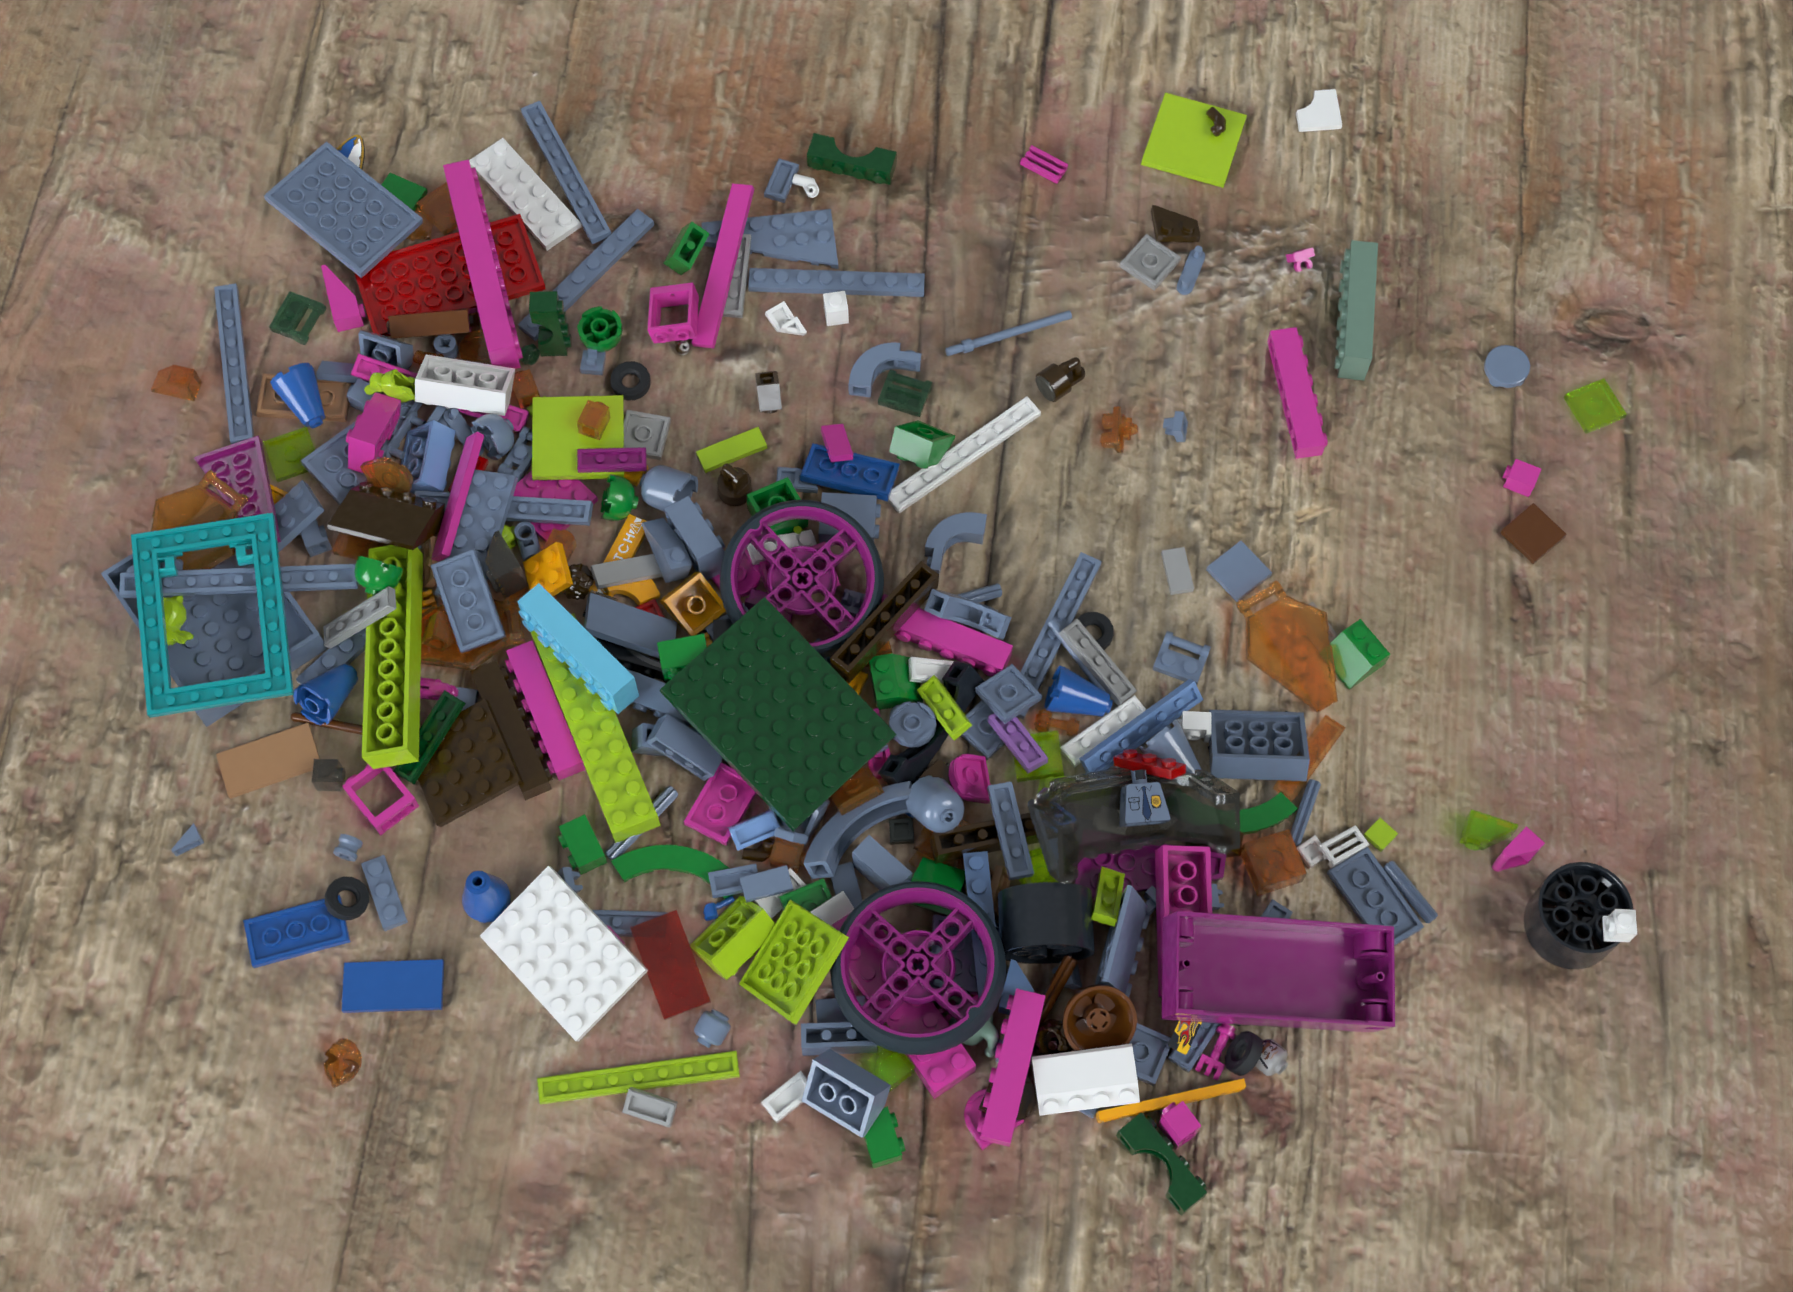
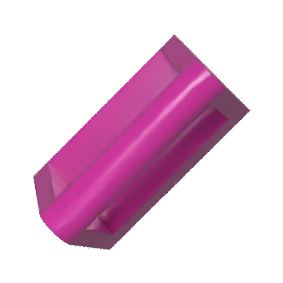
M1526 826L1501 852L1492 864V869L1498 872L1528 864L1545 842Z

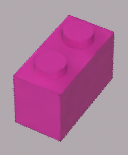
M1184 1101L1178 1105L1173 1102L1164 1108L1157 1125L1162 1133L1171 1141L1175 1150L1194 1138L1201 1128V1124Z

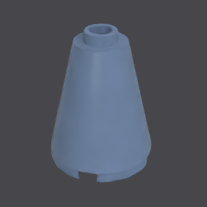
M1175 719L1172 722L1173 728L1167 725L1146 742L1147 748L1142 745L1139 749L1143 754H1155L1157 758L1162 759L1173 758L1176 759V762L1186 764V774L1174 779L1183 786L1188 783L1191 787L1201 779L1199 774L1202 772V769L1180 723Z

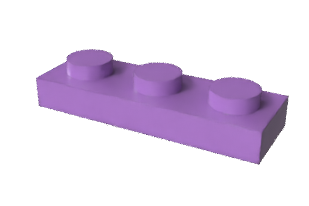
M995 713L988 716V723L1027 773L1048 763L1046 754L1017 717L1004 724Z

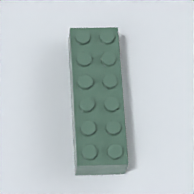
M1351 240L1349 249L1345 248L1344 260H1341L1340 273H1343V277L1340 279L1339 292H1342V295L1338 301V311H1341L1336 327V330L1340 332L1336 338L1335 349L1338 350V356L1335 357L1334 369H1338L1337 378L1364 381L1372 361L1378 243Z

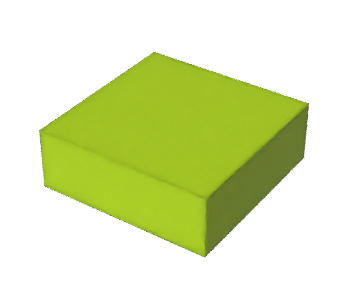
M1379 818L1363 836L1382 852L1396 838L1398 833L1384 820Z

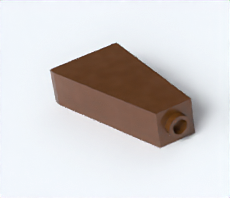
M477 307L388 316L389 320L386 324L387 332L391 334V339L468 333L481 330Z

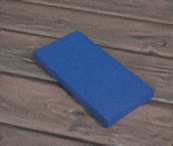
M812 443L800 474V481L858 495H875L877 499L888 501L900 464L853 453V460L830 462L826 447Z
M339 894L338 901L343 905L342 898ZM325 898L243 920L253 968L351 942L347 921L335 918L328 912L325 906Z
M444 960L344 963L342 1012L443 1010Z

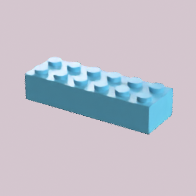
M538 583L517 601L520 608L518 612L524 619L522 623L530 632L534 630L539 635L537 637L538 640L546 648L550 646L554 650V656L561 663L565 661L570 666V672L577 679L581 677L586 682L584 684L593 695L597 693L602 698L600 701L609 711L613 709L619 714L639 697L634 676L541 584Z

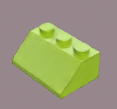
M740 895L689 945V948L716 974L728 980L737 973L738 969L748 959L755 955L775 923L762 907L753 902L746 903L745 898Z

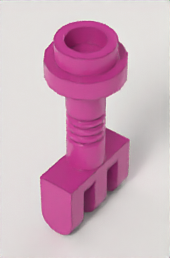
M1224 1023L1217 1027L1216 1032L1220 1035L1209 1057L1204 1054L1201 1055L1195 1068L1196 1071L1200 1072L1204 1063L1208 1065L1204 1075L1209 1076L1212 1068L1217 1071L1214 1073L1213 1079L1218 1081L1225 1064L1219 1062V1059L1228 1039L1234 1040L1236 1036L1234 1033L1236 1029Z

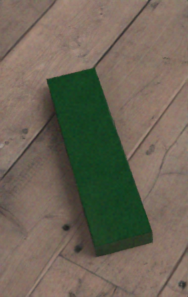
M444 690L419 729V762L397 765L393 772L415 785L466 703Z

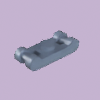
M526 426L522 428L518 440L504 463L499 466L497 473L516 475L517 483L525 476L532 464V445L531 447L526 445L528 440L532 441V429ZM512 466L518 467V469L513 470L511 468Z

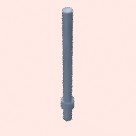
M1068 310L973 340L968 338L962 340L960 344L946 347L945 352L947 356L961 352H972L974 348L1072 319V314Z

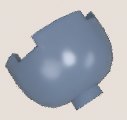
M485 414L472 422L474 426L470 428L471 433L479 432L484 434L482 443L489 451L486 454L493 460H499L510 451L514 444V427L508 419H504L496 414Z

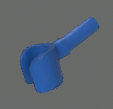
M730 896L716 904H706L703 911L705 920L711 921L718 918L717 910L734 902V897Z

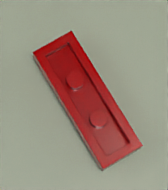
M1134 749L1124 750L1123 753L1113 757L1114 766L1133 771L1146 770V774L1172 780L1186 774V764L1176 762V759L1157 758L1155 754H1140Z

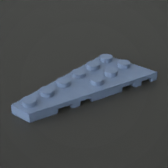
M831 209L747 218L743 234H751L752 236L750 254L752 252L761 253L765 257L794 262L801 260L811 262V265L819 266L824 264L830 265L831 268L839 269ZM723 220L701 223L702 228L710 233L704 246L716 248Z
M415 400L401 403L400 418L390 440L386 439L381 448L384 454L382 458L377 457L375 469L385 457L387 445L409 413L412 411L417 412L423 403L415 402ZM355 422L301 460L302 465L339 505L350 489L361 482H367L370 478V475L348 469L349 443L346 442L348 431L354 429Z

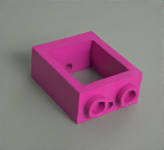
M693 282L650 288L647 330L653 343L684 341L697 338L699 295ZM689 304L687 323L660 326L661 308Z
M367 764L362 772L349 777L345 782L346 784L342 786L380 836L419 807L414 796L390 767L373 769ZM384 771L404 796L374 817L355 792Z

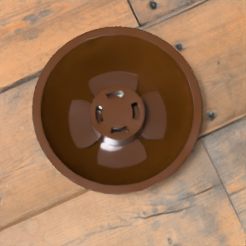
M1103 984L1091 985L1079 990L1069 1000L1063 1014L1064 1034L1071 1047L1076 1051L1129 1044L1137 1026V1014L1131 1000L1119 989Z

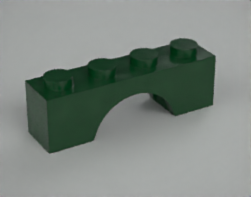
M813 133L807 152L808 167L816 170L830 171L838 175L853 176L856 179H866L878 184L890 185L897 165L896 151L876 147L865 156L851 157L843 154L837 148L834 137Z
M557 291L530 292L529 313L533 324L541 325L538 331V348L541 357L568 356V348L572 347L571 334H569V324L566 323L563 300H559Z
M1141 1112L1118 1130L1116 1136L1132 1156L1142 1153L1151 1154L1158 1157L1166 1165L1170 1175V1185L1165 1196L1182 1216L1208 1193L1205 1190L1207 1186L1198 1175L1194 1177L1190 1172V1165L1181 1155L1179 1157L1172 1150L1174 1146L1165 1135L1161 1136L1158 1133L1154 1120L1148 1115L1145 1117Z

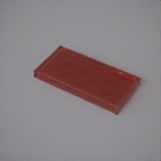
M677 910L630 927L643 964L648 970L647 975L664 1020L711 1003Z

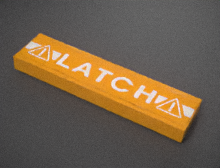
M629 514L603 563L633 558L645 537L642 522L647 521ZM593 581L594 583L589 589V594L594 593L612 600L614 594L608 595L604 588L597 589L595 581Z

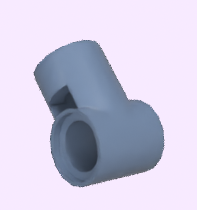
M527 521L518 523L514 533L524 562L539 553L541 547L533 524ZM524 533H531L527 538L521 537Z

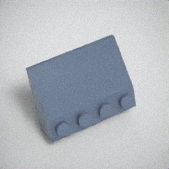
M1209 710L1211 712V737L1209 740L1210 778L1307 781L1310 758L1304 712Z
M1127 885L1122 893L1118 920L1115 927H1109L1095 985L1103 984L1115 987L1127 997H1129L1132 984L1128 983L1130 974H1135L1138 961L1134 960L1136 951H1141L1144 938L1140 937L1142 928L1146 929L1150 916L1146 914L1148 906L1131 885Z

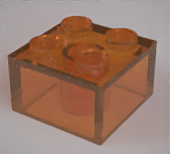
M1289 829L1246 842L1242 846L1241 857L1257 896L1303 882L1307 872Z

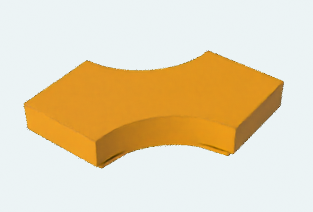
M652 579L604 588L608 595L622 594L628 596L638 606L654 598L656 600L661 595Z

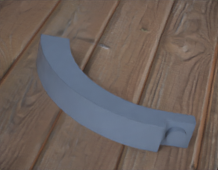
M911 781L896 783L874 790L852 801L836 813L818 832L806 854L804 865L811 879L834 877L841 857L857 837L887 818L909 813L906 799H909V794L912 791Z

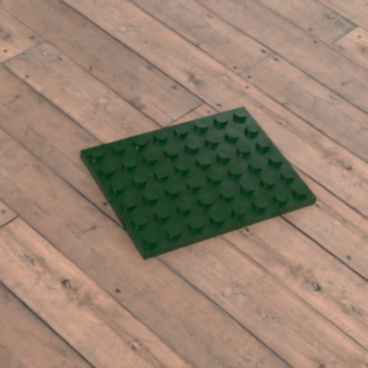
M765 597L660 689L665 698L792 831L797 829L897 735Z

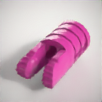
M421 677V699L439 700L444 690L455 697L459 694V690L453 685L443 683L439 679Z

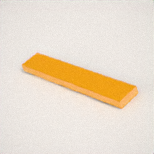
M1244 1078L1141 1101L1140 1103L1098 1111L1095 1115L1097 1123H1104L1138 1115L1141 1112L1148 1113L1161 1110L1173 1102L1176 1105L1182 1101L1187 1104L1240 1092L1246 1088Z

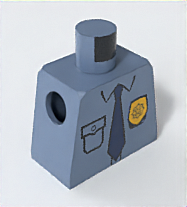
M1146 770L1131 771L1133 784H1128L1121 788L1120 827L1165 824L1168 822L1170 815L1160 783H1147Z

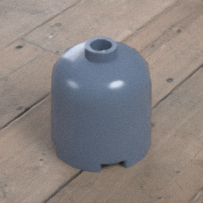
M665 465L652 467L640 480L642 499L651 507L665 512L664 509L681 499L687 496L691 499L693 492L697 493L698 479L690 473Z
M928 775L920 778L911 786L912 791L909 794V799H906L907 809L923 826L935 833H945L959 825L965 810L963 800L944 779Z

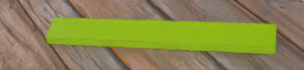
M737 1051L541 1077L537 1078L539 1103L541 1105L628 1093L630 1087L639 1090H650L740 1077Z

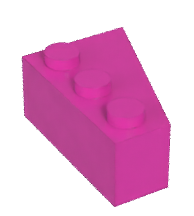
M375 392L371 400L366 401L364 412L362 415L359 414L357 416L354 429H350L347 433L346 442L349 443L348 469L374 477L376 473L377 457H383L384 451L381 448L386 439L390 440L400 418L401 400Z

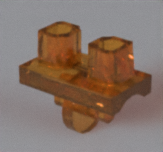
M1120 406L1113 407L1112 413L1102 414L1104 429L1112 428V432L1101 434L1103 448H1114L1116 453H1123L1124 439L1131 440V435L1138 433V426L1132 423V418H1126L1121 413Z

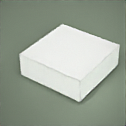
M1316 835L1295 849L1309 869L1324 860L1322 857L1324 855L1323 852L1317 850V847L1322 843Z

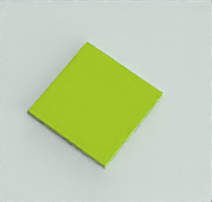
M1165 92L1141 165L1224 188L1247 115ZM1211 107H1214L1226 119V130L1218 137L1210 131V128L1214 126V122L1206 115Z
M623 395L533 397L532 480L607 479L610 474L624 478V472L578 473L577 449L624 448Z
M789 900L739 982V985L787 1020L797 1025L849 937L796 902Z

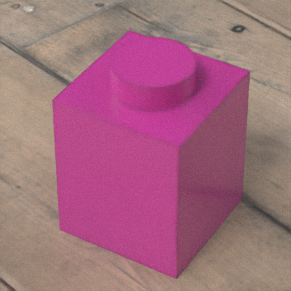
M1515 459L1513 465H1507L1502 478H1505L1506 481L1503 487L1529 497L1535 487L1541 468Z

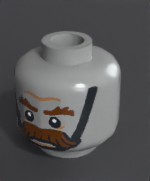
M1261 1039L1263 1050L1255 1067L1266 1076H1272L1275 1073L1281 1074L1288 1065L1286 1062L1287 1051L1273 1039Z

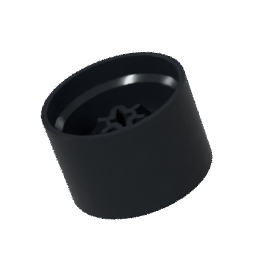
M1588 862L1569 863L1553 871L1529 899L1524 912L1525 933L1534 950L1551 964L1565 969L1588 968L1602 961L1620 943L1604 941L1603 930L1599 928L1598 923H1603L1602 917L1609 916L1615 909L1633 910L1632 899L1623 882L1608 869ZM1582 887L1590 890V892L1584 891ZM1558 891L1565 892L1567 899L1561 898ZM1542 901L1555 905L1556 908H1542ZM1574 913H1578V918H1581L1580 921L1577 920L1576 915H1573ZM1555 914L1558 916V918H1559V920H1560L1561 922H1559V921L1556 919ZM1562 930L1565 934L1568 933L1564 941L1556 936ZM1575 930L1578 931L1579 935L1585 937V939L1579 938L1576 935ZM1592 935L1601 948L1594 950L1591 939Z
M1041 882L1016 885L1001 890L998 893L999 936L1003 944L1006 961L1011 962L1012 959L1016 960L1017 963L1059 964L1066 955L1074 958L1076 961L1093 956L1095 949L1093 920H1091L1093 910L1091 889L1072 883Z

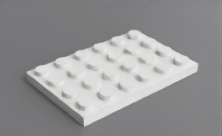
M548 866L480 935L575 1041H580L648 971L551 866Z

